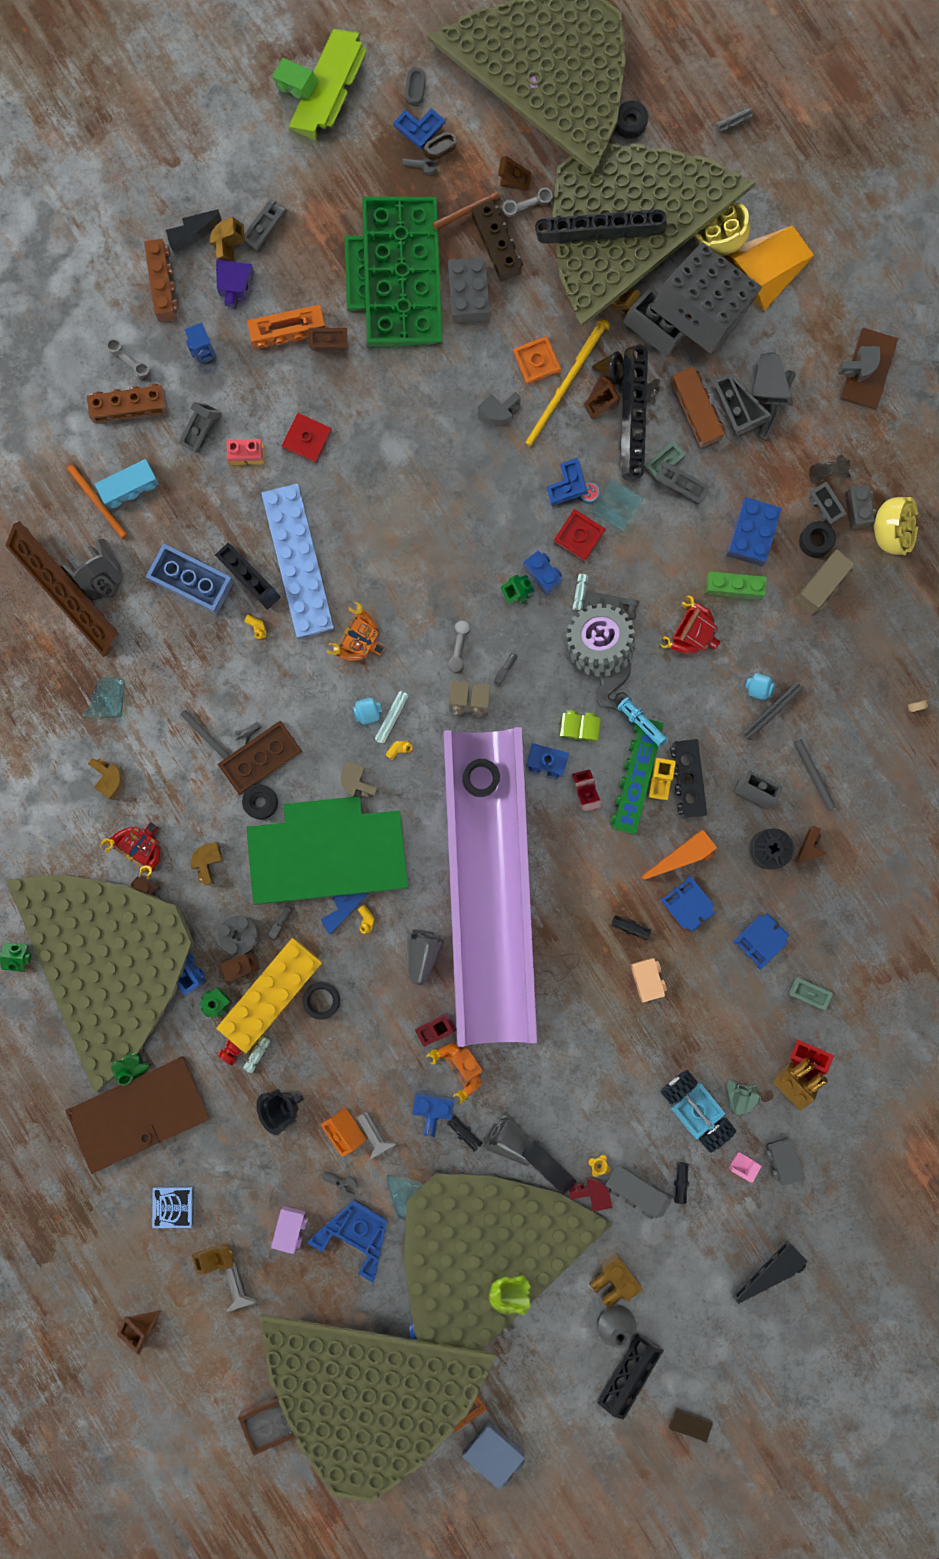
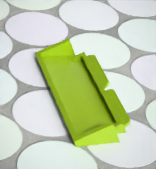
M333 29L314 70V74L319 82L308 100L301 98L288 126L290 130L316 140V129L318 126L323 129L333 126L347 96L345 85L353 83L366 55V48L360 42L359 33Z

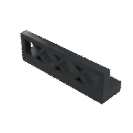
M637 1334L598 1404L614 1418L624 1420L664 1350ZM642 1342L647 1347L643 1354L638 1355L637 1347ZM634 1360L635 1368L633 1371L628 1372L627 1364L629 1361ZM624 1377L625 1385L622 1389L618 1390L617 1381L619 1378ZM614 1394L615 1402L612 1407H609L605 1402L609 1395Z

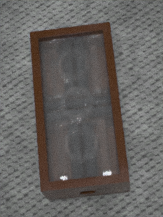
M277 1395L242 1410L238 1416L253 1456L295 1438L293 1430H291L279 1404Z

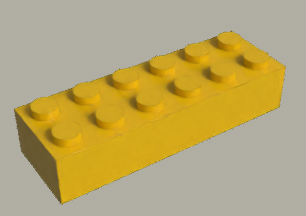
M292 938L216 1029L245 1054L248 1053L324 962L296 938Z

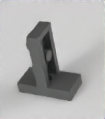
M193 402L190 409L194 413L179 444L197 453L213 419H219L221 412L206 403Z

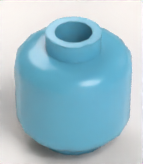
M756 673L752 678H748L745 688L748 689L749 696L766 700L768 697H772L775 683H773L772 677Z
M369 697L357 701L355 707H353V713L356 721H360L361 724L365 725L378 721L379 713H382L379 702H375L373 698Z

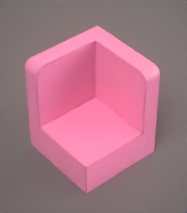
M737 1152L729 1169L753 1183L762 1166L744 1154Z

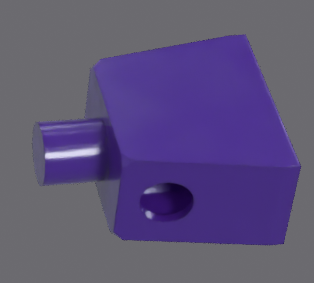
M216 259L217 291L220 296L225 297V306L235 307L236 298H246L254 275L252 264Z

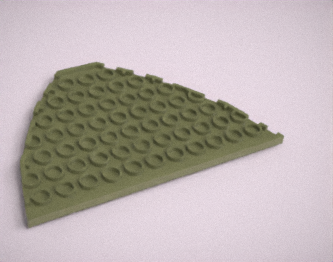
M512 0L497 4V7L476 9L459 18L458 22L450 26L447 24L435 34L432 32L428 35L429 42L590 172L595 173L618 119L626 61L621 11L607 0ZM535 76L536 82L531 81L529 77ZM530 84L533 85V86L538 85V87H537V88H530Z
M608 144L594 174L572 156L562 162L557 167L553 217L660 209L666 213L667 221L666 231L661 235L556 243L560 280L580 326L583 328L755 187V181L741 177L740 173H733L724 169L723 165L704 156L696 155V157L685 155L683 152L668 149L646 148V145L631 144V146Z
M69 874L8 879L6 882L95 1093L101 1090L114 1077V1074L111 1072V1065L114 1061H123L127 1055L132 1053L139 1054L145 1041L154 1030L166 1010V1006L176 993L177 984L184 971L189 950H191L194 943L178 906L162 901L160 898L148 893L145 894L131 886Z
M435 1173L406 1201L404 1264L413 1328L417 1340L482 1351L519 1315L518 1313L504 1314L493 1308L489 1295L491 1285L495 1281L504 1277L511 1279L524 1275L526 1280L529 1281L528 1284L531 1285L528 1289L530 1294L526 1295L530 1297L529 1302L531 1304L613 1224L557 1191L492 1175Z
M264 1314L260 1315L269 1381L278 1396L279 1404L291 1430H293L299 1449L307 1456L311 1466L320 1479L322 1478L328 1486L332 1496L373 1503L387 1490L392 1489L410 1473L419 1469L429 1455L439 1447L456 1425L469 1413L496 1359V1353Z

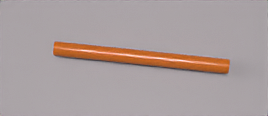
M73 464L69 465L67 470L120 538L124 539L128 534Z

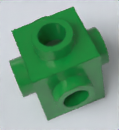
M519 575L512 576L508 579L507 583L500 587L508 604L514 602L524 603L535 592L527 575L521 577Z
M5 942L0 953L1 970L24 972L26 966L30 965L32 958L28 945Z
M217 987L212 992L208 990L201 997L203 1001L199 1005L202 1007L200 1010L206 1017L209 1018L211 1016L215 1018L218 1016L220 1018L228 1010L226 1006L232 1000L220 987Z

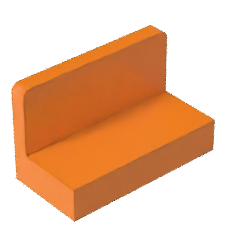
M343 1108L320 1124L341 1157L349 1154L366 1141V1137L346 1108Z

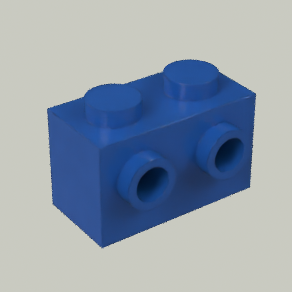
M201 322L184 329L188 340H185L192 357H197L199 363L211 361L216 356V353L203 323Z
M538 550L523 562V567L545 595H548L562 583V574L556 567L553 568L550 565L549 557L544 552L541 554Z
M190 952L186 959L184 971L177 984L184 995L193 993L207 982L205 973L194 963L195 959Z

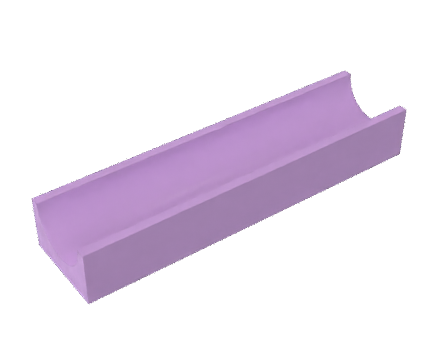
M522 727L481 733L444 731L457 1046L493 1042L537 1043ZM476 759H487L493 762L498 767L500 773V782L496 790L491 795L485 797H476L470 794L462 782L463 773L467 765ZM477 767L470 774L471 784L478 789H485L492 783L493 776L485 767Z

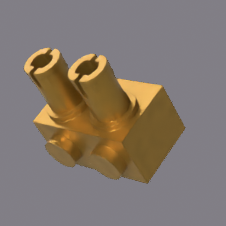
M805 1058L797 1066L790 1062L777 1072L773 1081L800 1111L812 1103L816 1098L818 1089L828 1083V1079L826 1076L823 1077L824 1074L821 1072L810 1081L804 1076L814 1069V1064L808 1058Z
M617 1253L601 1265L603 1273L589 1283L596 1294L609 1283L615 1285V1289L601 1299L608 1309L621 1299H625L627 1302L643 1290L641 1284Z

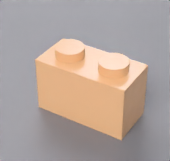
M654 958L630 964L641 1002L665 996L664 991H667L665 981L661 980L659 976L661 972L659 961L655 962Z

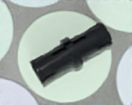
M615 915L611 922L612 927L626 932L627 935L632 934L646 941L650 936L651 929L636 924V921H629Z
M456 1115L453 1116L452 1120L457 1125L451 1120L448 1121L447 1125L459 1135L458 1138L460 1140H463L475 1152L478 1148L473 1142L478 1147L483 1143Z
M676 1163L674 1203L687 1204V1188L690 1183L688 1181L689 1163Z

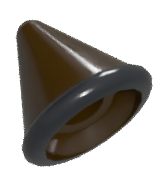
M616 351L595 363L592 369L613 383L618 384L623 378V356L619 351Z

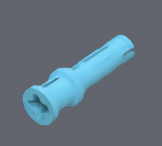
M631 697L625 698L618 705L617 709L623 711L629 717L628 720L630 722H635L658 747H661L668 740L643 715V710L632 702Z

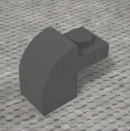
M861 346L857 352V361H842L838 367V375H844V377H854L857 375V382L870 378L880 363V346Z
M514 392L501 404L491 394L478 406V413L492 425H506L512 421V414L510 412L514 413L520 407L521 396Z

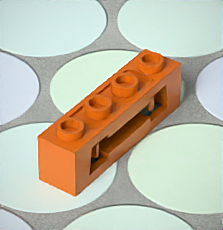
M320 304L247 320L253 348L264 349L272 344L282 345L290 340L300 341L309 336V328H325ZM272 327V329H276V330H272V333H270V329H269V328Z

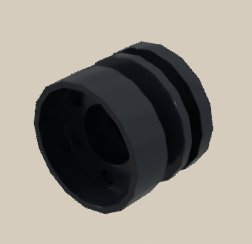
M776 828L759 831L751 838L748 845L749 858L753 864L766 870L785 866L790 862L794 853V845L790 836L783 830ZM774 844L776 852L771 853V849H769V846H772Z

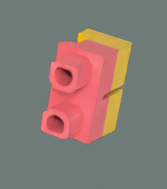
M261 439L227 440L229 465H246L247 461L248 464H265V446L261 443Z

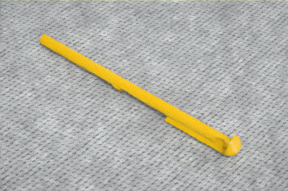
M600 319L596 322L597 325L576 357L574 366L560 388L556 390L555 396L526 440V445L530 447L533 445L604 330H609L610 325L607 320Z

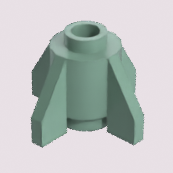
M728 1080L727 1090L730 1099V1109L733 1110L734 1114L743 1116L760 1104L761 1096L756 1094L758 1085H738L735 1081Z

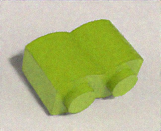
M567 710L566 713L562 714L559 737L597 742L601 718L597 717L595 713H586L584 716L578 715V711Z

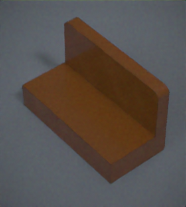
M309 328L310 349L349 350L347 328Z

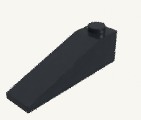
M229 542L215 554L220 562L266 610L281 598L276 590Z
M786 1241L735 1293L733 1298L740 1304L785 1281L796 1273H801L808 1261Z

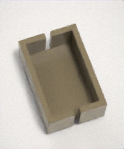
M836 549L794 599V602L810 615L815 611L819 613L830 601L827 598H831L842 586L839 583L842 584L852 574L853 570L851 568L855 563Z
M451 681L449 710L453 712V715L464 716V713H470L472 717L483 718V715L488 714L491 685L473 683L471 703H468L469 682Z

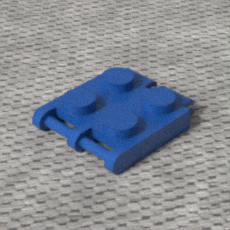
M690 875L680 886H675L674 890L665 898H660V901L683 929L687 928L690 932H693L702 924L698 919L699 917L706 921L715 914L712 909L714 904ZM688 883H691V884L688 885L684 890L680 891V890H681L683 887H685ZM677 893V895L674 898L667 902L668 899H670L673 895Z
M768 913L763 917L759 915L733 940V943L735 945L738 944L745 952V955L758 965L757 968L759 970L787 944L785 940L790 936L781 926H778L776 929L773 928L777 922ZM740 940L749 948V950L740 942Z

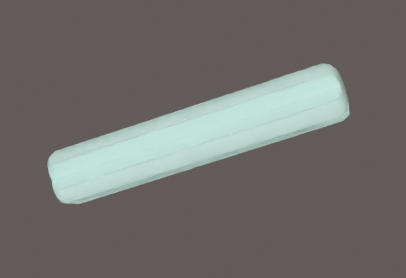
M399 691L375 737L377 742L385 743L408 699L407 693Z

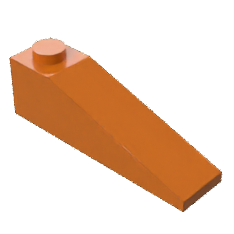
M700 830L640 878L645 880L702 859L707 861L715 855L714 850L717 847L704 830Z

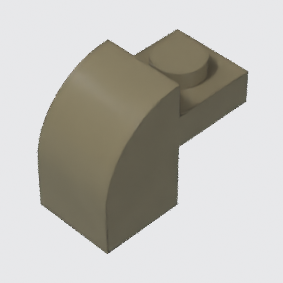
M346 761L341 773V783L345 791L353 797L356 796L357 790L360 791L359 795L370 798L372 795L376 797L377 788L361 783L365 768Z

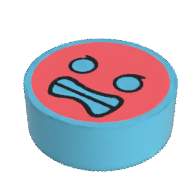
M586 483L588 494L582 495L581 498L585 502L591 503L597 500L599 488L594 483Z

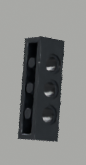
M698 739L675 741L673 746L670 747L671 758H674L676 761L673 776L677 777L678 783L675 784V793L680 799V803L677 804L678 815H681L682 819L707 816ZM683 755L690 758L689 765H684L681 762ZM685 774L692 776L693 781L691 784L684 782L683 777ZM687 793L695 796L694 803L686 801Z

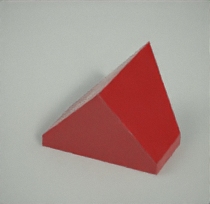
M797 1040L790 1058L795 1066L799 1065L805 1058H808L814 1064V1069L804 1075L810 1081L820 1072L824 1075L828 1073L835 1055Z

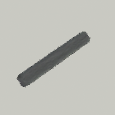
M787 370L785 375L790 389L796 373ZM771 405L768 412L771 414L772 420L762 425L758 434L759 438L767 440L782 405Z
M795 683L743 732V735L748 740L753 738L803 691L802 686Z

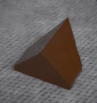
M600 375L588 400L584 404L592 419H595L617 408L621 398L613 383Z
M161 1310L130 1317L125 1316L117 1335L136 1354H140L147 1344Z

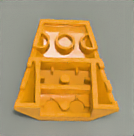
M790 226L746 242L736 252L723 257L732 265H737L744 274L762 286L755 301L762 311L765 312L793 278L814 257V254L794 226Z

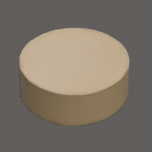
M927 700L908 704L907 706L910 712L926 709L928 704Z

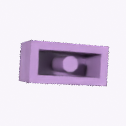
M287 1206L281 1208L271 1246L272 1249L294 1254L296 1249H300L303 1237H299L301 1229L305 1230L308 1220L305 1217L306 1211Z

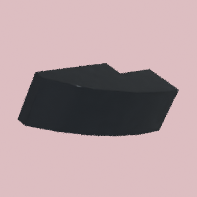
M216 209L182 218L184 225L167 229L166 234L172 251L185 248L210 233L222 221L219 210Z
M536 1140L521 1154L563 1195L577 1182L572 1174Z

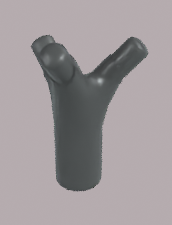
M255 722L244 730L235 731V734H239L235 737V740L237 741L245 737L244 744H247L250 736L261 728L260 724Z

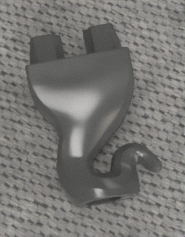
M628 660V665L625 668L620 666V672L616 674L614 670L610 671V676H605V672H600L601 687L598 693V702L601 708L617 709L618 705L625 698L629 697L625 692H619L614 700L610 699L609 695L621 687L629 678L631 672L630 660Z

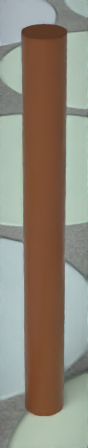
M495 192L433 222L432 225L437 230L470 214L471 208L490 200L494 202L500 199V195L498 192Z

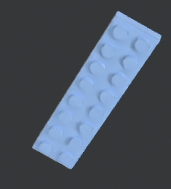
M294 484L261 492L297 639L334 630L299 485Z

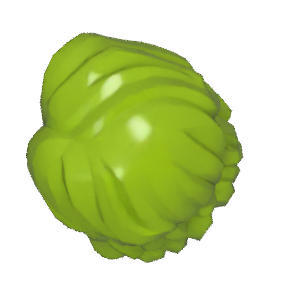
M524 1275L511 1279L504 1277L495 1281L491 1285L489 1295L493 1308L504 1314L518 1313L519 1315H526V1310H529L531 1307L530 1297L526 1296L530 1294L528 1290L531 1286L528 1284L529 1281L526 1280Z

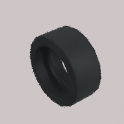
M476 759L467 765L463 773L462 782L470 794L476 797H485L491 795L496 790L500 782V773L498 767L493 762L487 759ZM477 767L487 768L493 776L491 785L485 789H478L471 784L470 774Z
M319 982L306 989L302 1004L310 1017L323 1020L337 1012L340 1006V996L333 985ZM324 989L332 995L333 1003L328 1011L317 1012L311 1007L310 997L316 990Z

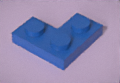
M432 108L420 121L404 110L393 122V127L421 150L443 127L445 119Z
M578 458L561 463L560 466L564 480L547 486L552 506L588 494Z

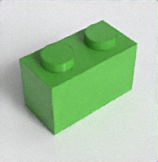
M282 58L272 75L276 87L280 91H288L298 99L304 98L308 100L319 82L312 70L285 58Z

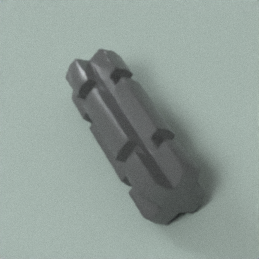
M746 108L741 113L738 112L724 121H719L717 123L718 131L725 132L728 128L731 129L751 119V110Z

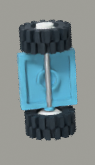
M688 1070L675 1076L660 1091L670 1105L674 1103L670 1109L694 1139L699 1138L708 1152L711 1153L716 1151V1149L718 1150L736 1133L737 1130L726 1117L722 1118L725 1112Z

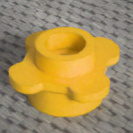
M605 1155L589 1159L588 1164L592 1167V1175L594 1177L610 1172Z

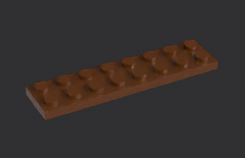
M20 521L14 523L5 546L103 657L108 655L119 636L116 628L93 605L90 598L85 596L79 586L70 579L66 571L55 562L53 556L49 555L42 547V544L33 537L29 529Z

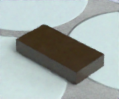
M675 1408L669 1429L707 1443L713 1422Z

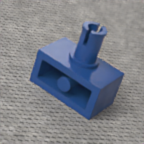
M532 743L526 767L529 768L530 772L540 774V771L548 773V777L558 779L559 776L563 777L569 753Z
M416 1092L412 1114L426 1118L424 1136H428L429 1128H431L430 1137L436 1136L437 1120L452 1119L454 1098Z

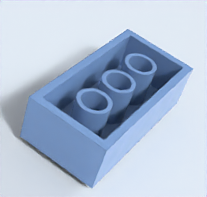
M164 543L146 575L150 582L218 615L234 584L232 577Z

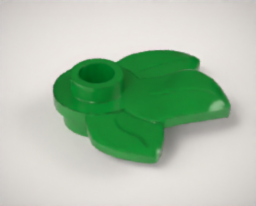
M132 1053L124 1057L123 1061H114L111 1065V1072L114 1074V1080L119 1085H127L133 1080V1077H139L144 1074L149 1068V1064L139 1063V1055Z

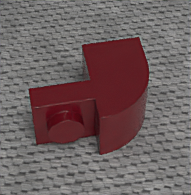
M591 770L572 774L578 803L583 812L594 811L602 807Z
M448 1013L442 1014L415 1029L423 1047L439 1041L456 1031Z
M586 1177L587 1185L578 1183L569 1189L571 1200L590 1196L593 1212L613 1208L606 1185L595 1177Z

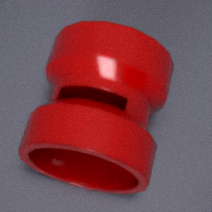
M228 1039L225 1043V1048L221 1049L217 1056L233 1066L236 1062V1057L241 1055L243 1051Z

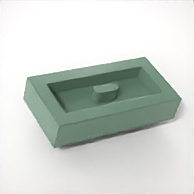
M672 441L645 465V468L655 478L656 474L660 473L663 461L675 466L686 454Z
M796 977L788 995L826 1011L833 993Z

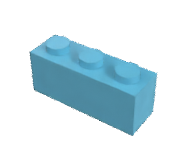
M144 459L95 483V486L104 504L109 509L120 506L121 502L127 499L137 498L139 493L143 491L153 490L159 482L150 464Z

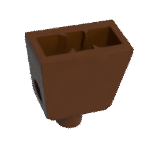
M254 951L219 964L226 983L261 969Z

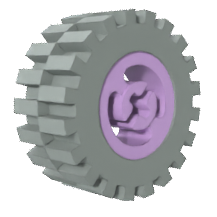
M597 604V608L592 609V605L587 606L586 612L582 609L578 611V618L572 617L571 624H568L567 627L568 633H566L571 661L573 664L576 663L580 671L584 667L585 673L588 675L593 671L597 677H600V672H605V676H610V671L614 670L616 674L620 672V666L625 668L628 665V660H632L633 652H635L633 623L631 620L629 621V616L626 613L622 615L620 608L617 607L614 611L612 605L607 604L606 608H602V604ZM590 634H592V638H591V639H587L588 636H589Z

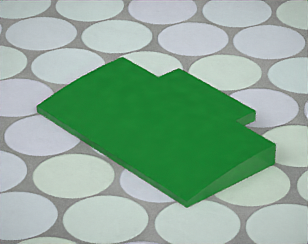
M362 196L363 236H344L347 311H365L367 347L416 346L442 343L438 229L435 230L432 225L433 222L438 221L437 197Z
M360 796L284 804L285 823L247 827L253 905L408 889L400 810L362 814Z

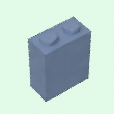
M489 1420L463 1450V1458L497 1489H500L502 1485L506 1486L512 1478V1473L515 1470H520L525 1463L524 1451Z

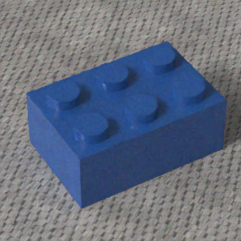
M745 497L740 506L726 556L762 567L767 560L782 508Z

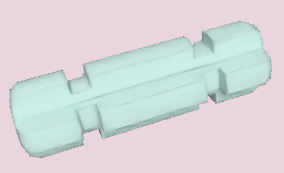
M579 574L575 601L573 603V610L575 611L583 610V601L585 600L587 589L586 584L589 578L586 574Z
M262 1036L259 1039L258 1045L255 1046L248 1058L249 1061L243 1067L245 1071L249 1073L254 1071L255 1065L259 1063L265 1048L270 1043L268 1038Z

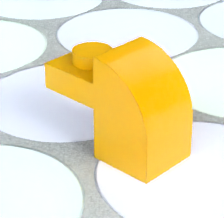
M662 758L655 759L650 777L648 798L668 800L676 761Z

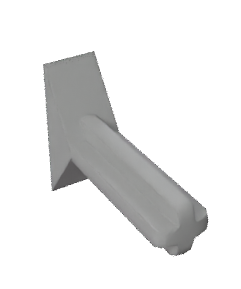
M367 1112L358 1117L361 1126L374 1147L369 1160L397 1144L396 1142H385Z
M233 1263V1267L225 1269L234 1302L226 1312L257 1303V1299L245 1296L236 1264Z

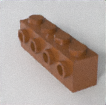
M163 238L144 241L154 313L159 322L177 319L176 311L179 308L177 299H174L176 287L174 281L171 280L173 268L168 257H171L169 245H165Z
M694 366L673 374L671 383L699 446L703 448L721 440L725 429L722 422H719L716 417L717 410L715 406L710 404L708 390L703 388L701 384L702 378L699 371H696Z
M150 384L144 388L134 386L130 387L129 390L113 389L108 393L93 392L92 395H87L89 418L93 423L168 413L165 390L159 384Z

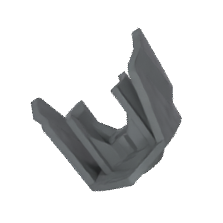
M105 539L95 541L98 550L91 546L88 547L93 554V558L80 567L77 566L73 559L70 560L75 572L65 564L61 565V568L79 586L80 590L92 599L112 596L122 580L120 565L108 541Z

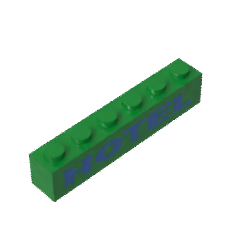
M648 719L662 733L664 723ZM636 723L633 730L636 733L635 740L631 739L629 751H632L631 756L626 758L624 769L627 770L626 776H622L619 785L622 788L621 795H617L614 806H617L616 814H612L610 825H613L612 830L630 835H636L658 749L657 744Z

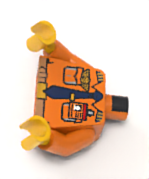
M353 601L357 608L353 610L349 607V611L355 614L351 618L338 644L329 643V645L334 647L333 652L326 651L327 654L336 655L346 661H358L368 658L371 651L381 656L386 646L377 642L379 638L377 624L373 617L362 609L360 603Z
M450 1043L438 1050L433 1049L426 1055V1058L428 1056L433 1058L430 1062L432 1065L443 1057L464 1087V1089L453 1095V1097H460L461 1101L458 1104L466 1101L469 1095L482 1085L480 1075L483 1070L468 1048L458 1047L456 1043Z

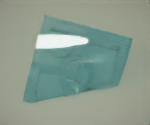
M117 677L99 678L96 690L90 697L92 703L88 711L83 712V717H122L124 680Z
M387 1175L386 1180L397 1216L400 1219L406 1220V1201L423 1185V1182Z

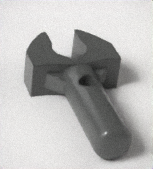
M426 157L423 160L404 158L402 161L403 166L422 168L424 175L427 176L437 172V167H429L428 164L438 165V160H430Z
M510 654L504 666L501 667L496 675L494 683L499 686L502 684L508 671L517 659V654Z
M285 907L278 921L271 928L268 938L273 941L277 939L283 925L292 912L291 907Z
M324 1172L322 1175V1179L340 1188V1195L344 1198L355 1195L346 1189L347 1185L358 1189L356 1180L350 1176L346 1180H341L328 1172Z

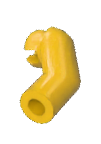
M248 614L244 622L253 626L254 637L256 639L265 638L267 631L264 621Z
M395 741L385 756L393 760L398 753H410L413 750V745L409 741Z
M364 904L357 910L363 917L362 924L359 927L360 932L367 934L373 929L375 917Z

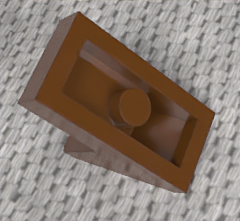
M508 156L501 157L498 176L501 177L500 186L528 190L531 172Z
M816 826L809 827L794 862L802 863L827 854L813 847L814 844H818L821 838V834H819L820 828Z

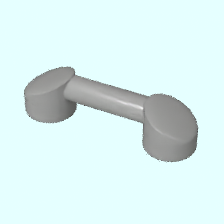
M546 187L541 188L537 197L517 204L513 200H507L503 204V213L507 217H514L516 212L537 204L541 206L548 205L552 200V191Z
M110 338L106 342L109 354L123 360L134 370L137 378L143 379L149 375L150 369L148 364L145 362L136 363L123 352L119 339Z
M463 620L458 621L455 625V632L457 633L454 656L448 663L449 670L453 673H460L464 667L461 655L464 638L470 632V625Z

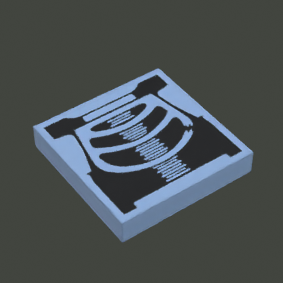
M154 1187L152 1228H192L193 1187Z

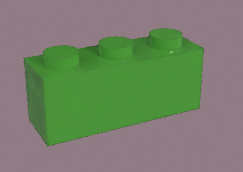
M709 571L706 576L705 595L762 600L766 592L767 577Z

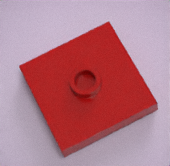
M297 413L281 446L316 463L332 428Z
M574 509L553 541L578 558L586 561L606 529Z

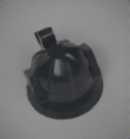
M277 1089L271 1093H263L258 1097L256 1104L257 1114L261 1124L270 1134L279 1135L282 1131L296 1124L299 1110L298 1103L304 1100L302 1094L297 1092L291 1095L287 1092L281 1093Z

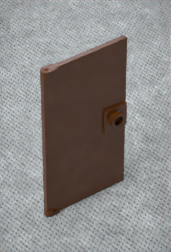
M184 1056L133 1079L127 1085L115 1087L65 1110L91 1174L210 1120Z

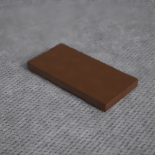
M862 327L852 361H857V352L861 346H880V363L871 377L865 381L857 382V375L846 377L840 397L841 400L874 410L878 408L898 338Z
M279 721L217 765L239 796H241L248 788L261 782L303 751L283 723Z

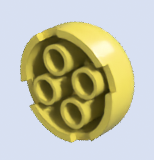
M742 203L731 205L694 236L698 246L703 242L721 256H726L739 250L747 241L751 229L747 208Z
M912 497L891 498L884 502L877 512L873 524L875 538L880 548L889 554L906 555L907 552H911L914 548L918 527H915V515H918V508Z

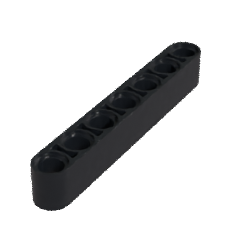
M660 209L542 218L535 223L537 240L544 244L661 235L667 228L666 213Z
M641 344L628 347L624 352L621 475L625 479L640 478L644 474L648 350ZM632 447L634 448V451H635L634 455L632 454V451H631V450H632ZM631 467L634 468V473H633V474H632V472H631Z

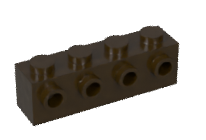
M493 200L471 208L472 219L500 282L521 274L523 262L520 255L517 256L515 253L516 246L513 239H509L507 235L509 232L508 227L500 219L501 212L498 205L495 206Z

